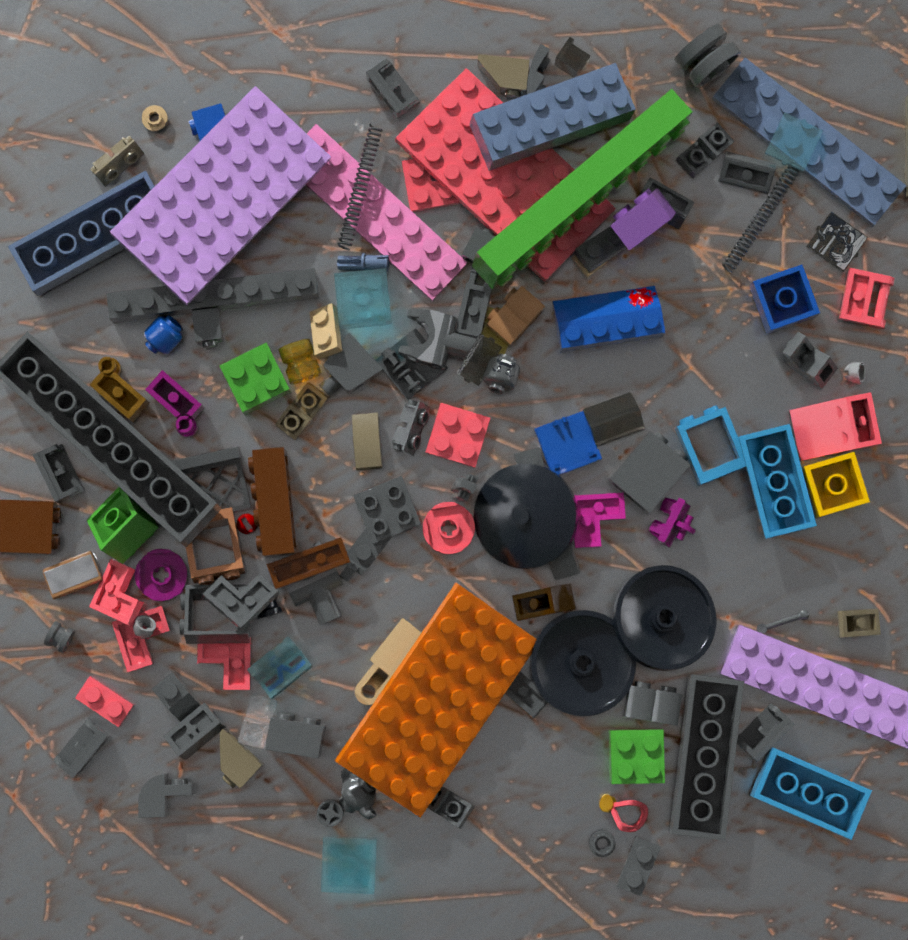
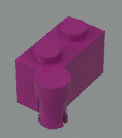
M162 370L145 390L177 418V432L183 437H192L198 430L195 418L203 411L204 407Z

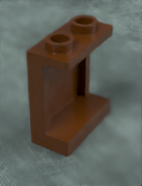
M0 499V553L55 555V549L59 550L60 534H56L57 523H61L62 516L58 503L54 501Z

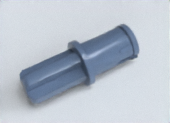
M362 253V256H338L337 267L339 270H361L362 273H366V271L388 272L390 264L388 260L389 255H366V253Z

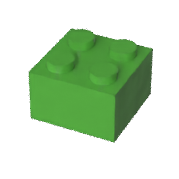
M267 342L219 365L244 415L252 413L292 393Z
M663 729L608 730L609 781L611 784L665 783Z

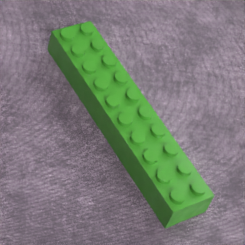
M673 89L669 90L477 251L472 267L491 289L495 288L498 284L503 287L512 279V274L517 268L521 271L532 262L531 258L537 251L539 254L546 251L551 246V241L556 235L561 238L570 230V225L575 219L581 221L590 213L589 209L594 203L600 205L609 197L608 193L613 187L619 189L628 180L627 177L633 170L635 173H638L646 166L647 160L652 155L657 157L664 151L666 144L671 139L676 141L690 124L688 119L693 111Z

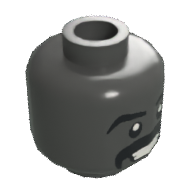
M498 354L489 359L483 375V381L489 386L488 389L491 392L503 394L515 388L520 375V366L517 364V360L507 354Z

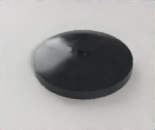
M536 464L511 465L496 472L482 486L474 507L475 530L485 550L499 562L520 569L541 567L559 558L573 541L578 525L577 502L566 481L551 469Z
M659 565L636 573L621 587L613 607L614 629L621 646L636 662L650 669L674 671L691 665L706 653L715 636L717 616L711 595L699 579L678 567Z
M578 610L554 618L540 631L530 656V670L536 689L552 707L574 716H593L610 710L626 696L635 677L636 661L621 646L615 633L612 618L595 611Z

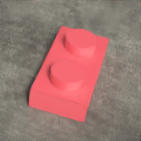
M89 676L75 699L117 727L122 725L134 707V704L92 676Z

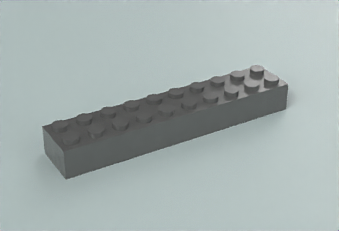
M28 331L0 359V378L184 547H187L222 509L208 494Z

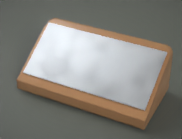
M91 551L42 570L53 600L103 581L97 560Z

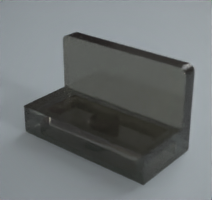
M630 392L583 409L596 446L645 429L641 411Z

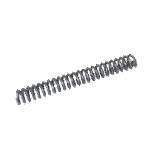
M372 123L369 124V133L366 134V143H364L365 148L362 149L364 152L361 153V162L358 164L360 167L357 168V177L354 178L356 182L353 183V192L350 193L352 197L349 198V200L351 202L348 203L349 207L346 208L348 212H346L345 215L347 217L344 218L345 222L342 223L344 226L341 228L343 232L340 233L342 237L338 238L340 242L337 243V245L340 248L348 251L350 250V248L344 247L340 244L352 246V243L343 241L342 239L353 241L354 239L347 237L343 234H348L352 236H355V234L348 232L344 229L356 231V228L349 227L345 224L357 226V223L348 221L347 219L359 221L358 218L352 217L348 214L360 216V213L353 212L349 209L362 211L361 208L354 207L351 204L363 206L362 203L355 202L352 199L364 201L363 198L357 197L353 194L366 196L365 193L358 192L354 189L367 191L366 188L359 187L356 184L369 186L367 183L360 182L357 179L370 181L368 178L362 177L358 174L371 176L370 173L363 172L360 169L373 171L371 168L362 166V164L374 166L372 163L363 161V159L373 162L375 161V159L366 157L365 155H370L374 157L377 155L366 150H372L375 152H377L378 150L367 145H373L378 147L379 144L370 142L368 140H374L379 142L380 139L371 137L370 135H375L378 137H381L382 135L379 133L372 132L371 130H376L379 132L383 131L380 128L372 126Z
M791 160L790 165H787L788 169H785V173L781 174L782 177H779V181L776 182V186H773L774 190L770 191L771 194L767 195L768 198L765 199V203H762V207H759V211L756 212L757 215H754V219L750 220L751 224H748V228H745V232H743L742 236L739 237L740 241H736L737 245L733 246L734 249H731V253L728 254V258H725V262H722L723 267L728 272L732 273V271L725 266V264L729 265L733 269H736V267L730 264L728 260L732 261L736 265H739V262L732 259L731 256L735 257L739 261H742V258L735 255L734 252H737L739 255L743 257L745 256V254L740 252L736 247L740 248L744 252H748V250L742 247L739 243L743 244L747 248H751L750 245L745 243L742 239H745L750 244H753V241L747 238L745 235H748L752 239L756 240V237L750 234L747 230L751 231L755 235H759V233L753 230L750 226H753L758 231H762V229L755 225L753 222H756L760 226L765 227V225L762 222L758 221L756 217L761 219L765 223L768 222L765 218L761 217L758 214L760 213L763 214L766 218H770V216L767 213L763 212L761 209H764L768 213L773 214V211L766 208L764 205H767L771 209L776 210V207L769 204L767 200L771 201L774 205L779 206V203L771 199L770 196L774 197L778 201H782V199L774 195L773 192L777 193L781 197H785L784 194L777 191L776 188H779L784 193H787V190L780 187L779 184H782L785 188L790 189V186L782 182L781 179L785 180L787 183L792 185L793 182L785 178L784 175L788 176L792 180H796V178L788 174L787 171H790L795 176H799V174L794 170H791L790 167H793L798 172H802L799 167L793 165L792 162H794V160Z

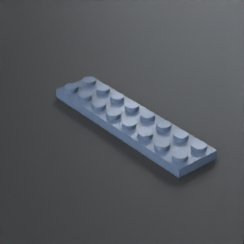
M747 58L742 60L712 97L716 103L789 161L794 160L792 163L795 166L799 167L872 227L906 187L903 182Z

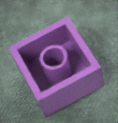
M648 188L636 197L633 207L627 204L613 216L615 221L610 226L629 251L671 220L676 213L658 188L652 192Z

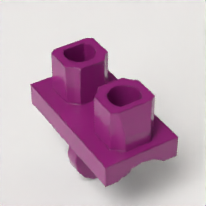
M665 497L660 506V511L670 516L666 524L655 519L649 528V532L669 548L675 538L683 541L686 533L694 535L696 530L690 526L694 517L687 514L691 506L681 498L675 500Z

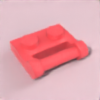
M850 268L848 270L839 320L867 325L877 329H885L886 320H884L890 287L894 285L895 278ZM878 283L880 284L875 314L874 317H870L867 315L873 285Z

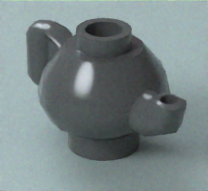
M344 768L341 771L343 783L341 788L342 795L339 797L341 807L349 813H354L357 810L368 820L376 817L377 814L372 809L376 802V788Z

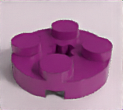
M162 548L151 550L136 565V585L144 595L152 600H171L180 595L187 585V565L181 556L171 550ZM161 567L164 568L165 572H169V577L165 578L162 583H160L159 578L154 576Z

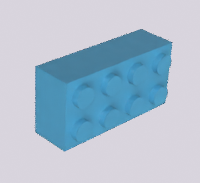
M772 747L764 758L749 796L852 840L872 790Z

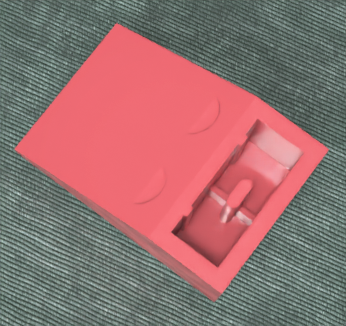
M871 392L789 410L800 461L872 448L882 444Z

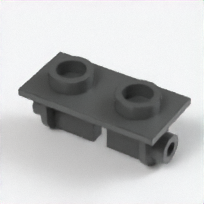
M409 399L408 404L405 403L399 421L407 423V427L397 426L392 440L394 444L392 449L404 451L414 456L421 443L423 427L429 420L430 407L428 405Z

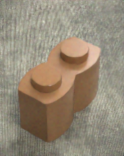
M523 286L518 290L513 288L504 298L506 304L501 309L496 307L487 317L489 320L487 328L509 347L522 336L527 328L545 310V305Z

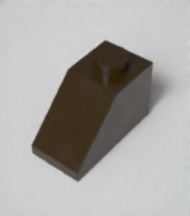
M571 583L512 595L517 621L576 609Z

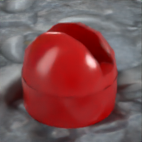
M245 513L237 519V529L241 533L249 535L256 531L257 525L254 524V516L252 514ZM243 518H246L247 522L251 525L252 528L250 530H247L241 521Z

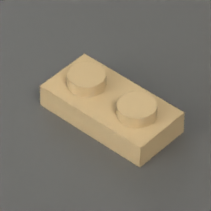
M331 303L310 311L314 355L320 360L342 352L337 307Z

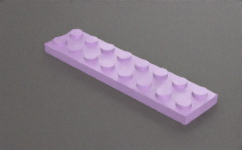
M742 625L738 626L720 674L734 680L744 681V684L908 749L907 691Z

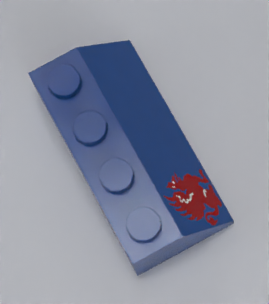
M655 286L552 301L560 353L663 337L666 333L662 308Z

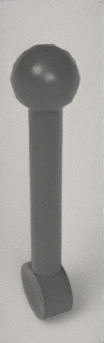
M802 610L797 615L766 625L763 623L758 624L756 629L757 632L764 634L768 629L799 619L807 620L810 615L807 610Z

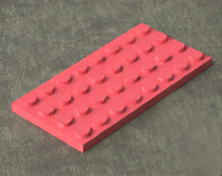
M466 68L395 138V142L423 166L432 177L443 185L485 227L492 230L495 236H497L575 169L551 148L489 171L469 123L474 113L502 104L503 102ZM607 199L600 205L594 203L589 209L590 213L581 221L575 219L570 225V230L561 238L556 235L551 241V246L542 254H539L537 251L531 258L532 262L528 267L546 282L574 253L575 249L582 245L616 210Z

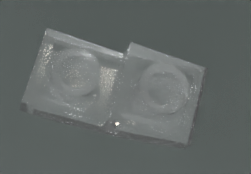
M255 694L251 695L237 743L264 749L270 718L274 716L277 700Z

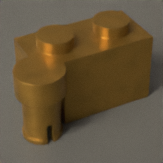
M103 357L98 363L100 373L90 383V386L130 421L134 422L150 402L119 376L121 365L116 359Z

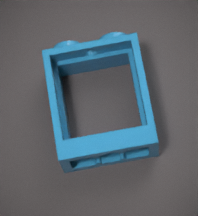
M716 405L704 410V416L695 419L693 415L679 420L680 425L675 428L683 451L689 458L688 463L698 486L746 467L739 438L726 407L719 409ZM720 417L737 459L703 472L686 431Z

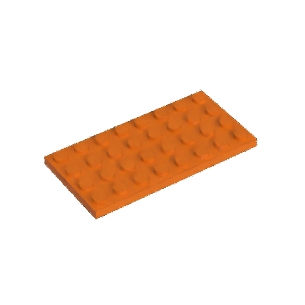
M455 583L334 761L421 818L531 656L536 638L461 585Z

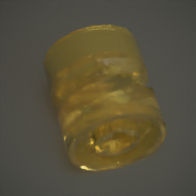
M310 339L295 341L278 349L283 364L288 365L285 371L290 385L311 380L322 374L317 359L312 358L314 350Z

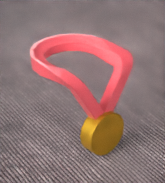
M604 795L600 799V809L604 812H611L617 827L621 831L636 832L647 820L648 807L640 801L627 800L616 802V799L610 795ZM624 806L640 807V818L635 824L627 825L621 821L616 808Z

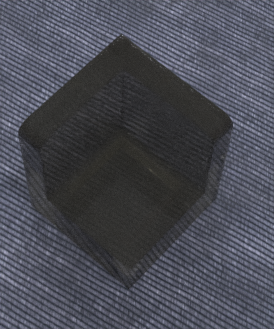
M569 37L556 56L554 65L575 78L590 59V55L575 46V39Z

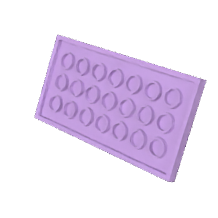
M255 86L110 231V234L185 305H188L328 163L331 156Z

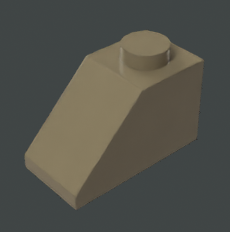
M478 54L477 66L500 94H505V97L511 99L526 95L530 60Z
M224 728L219 733L221 771L225 774L222 778L232 788H235L236 785L242 788L262 767L263 763Z

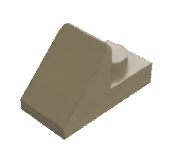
M879 609L837 612L839 638L881 635Z

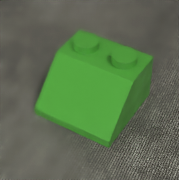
M120 487L87 519L100 550L122 564L130 556L134 555L136 550L159 528L155 519Z

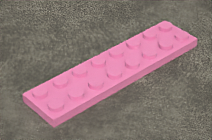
M315 124L307 134L331 156V159L306 186L344 220L347 217L345 213L348 212L346 208L349 207L348 203L351 202L349 198L352 197L350 193L353 192V183L356 182L354 178L357 177V168L360 167L358 165L359 162ZM360 169L363 172L369 173L367 170ZM358 174L368 178L370 181L357 179L360 182L367 183L369 186L356 184L359 187L366 188L367 191L354 189L365 193L366 196L353 194L363 198L364 201L352 199L355 202L362 203L363 206L351 204L354 207L361 208L362 211L349 209L360 213V216L348 214L359 219V221L347 219L358 224L357 226L348 225L356 228V232L381 255H389V262L433 302L466 267L468 262L372 174L371 176Z

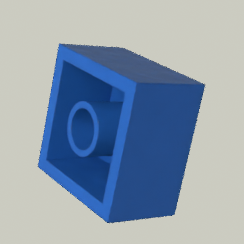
M803 264L755 280L749 286L766 334L811 320L820 314Z

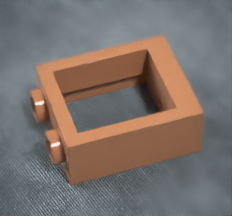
M232 507L221 509L203 530L229 525L235 563L198 570L193 542H191L186 547L191 579L194 584L210 585L220 576H223L226 580H235L240 578V574L246 573L235 513Z

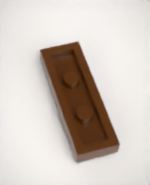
M342 537L266 565L275 589H279L351 562Z

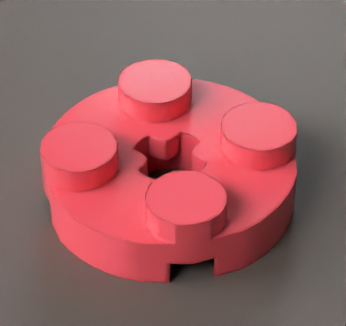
M443 502L435 505L427 513L423 521V535L426 542L433 550L442 554L451 555L463 551L471 543L475 533V523L472 515L465 507L455 502ZM446 521H450L451 525H456L457 527L456 530L452 531L451 536H447L446 532L441 531V527L445 526Z

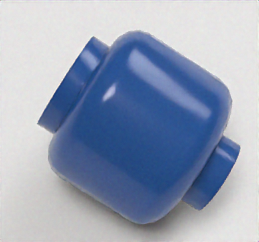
M170 315L167 317L158 316L144 331V336L147 340L145 345L155 354L158 352L169 354L183 339L181 332L183 327Z

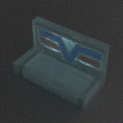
M286 637L249 667L247 671L262 686L268 696L273 699L313 666L298 646L289 637Z

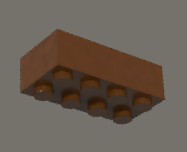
M284 447L252 450V457H248L249 472L255 477V483H251L252 499L257 501L258 509L253 510L254 524L260 527V536H256L257 552L262 553V556L265 558L296 554L297 545L287 451Z

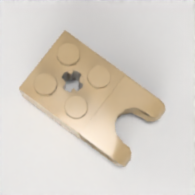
M404 618L400 620L370 658V661L374 664L355 688L357 700L364 705H372L421 634L418 629ZM372 685L375 688L373 698L364 696V686Z

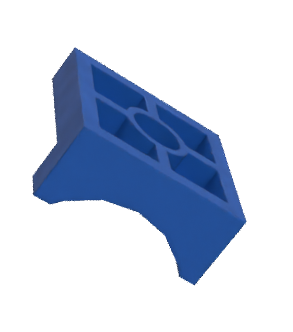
M584 411L568 417H562L559 420H554L551 423L534 429L548 469H551L559 476L602 460Z

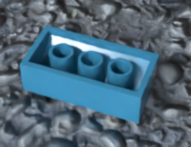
M790 424L739 436L765 539L817 526Z

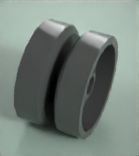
M718 23L694 38L674 59L682 70L693 68L689 79L696 88L704 86L719 76L741 54V50L734 42H727L721 45L725 41L727 33Z

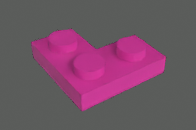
M624 492L574 495L578 507V525L574 536L575 548L601 547L600 521L626 519Z

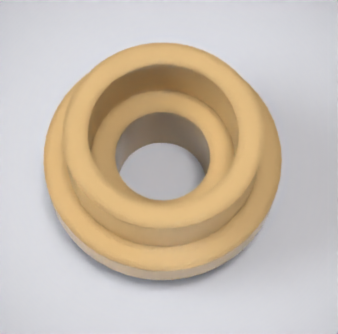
M149 106L142 113V123L150 131H160L167 124V113L160 106ZM152 114L159 115V119L156 122L150 121Z

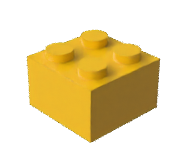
M855 452L802 467L815 519L870 502Z

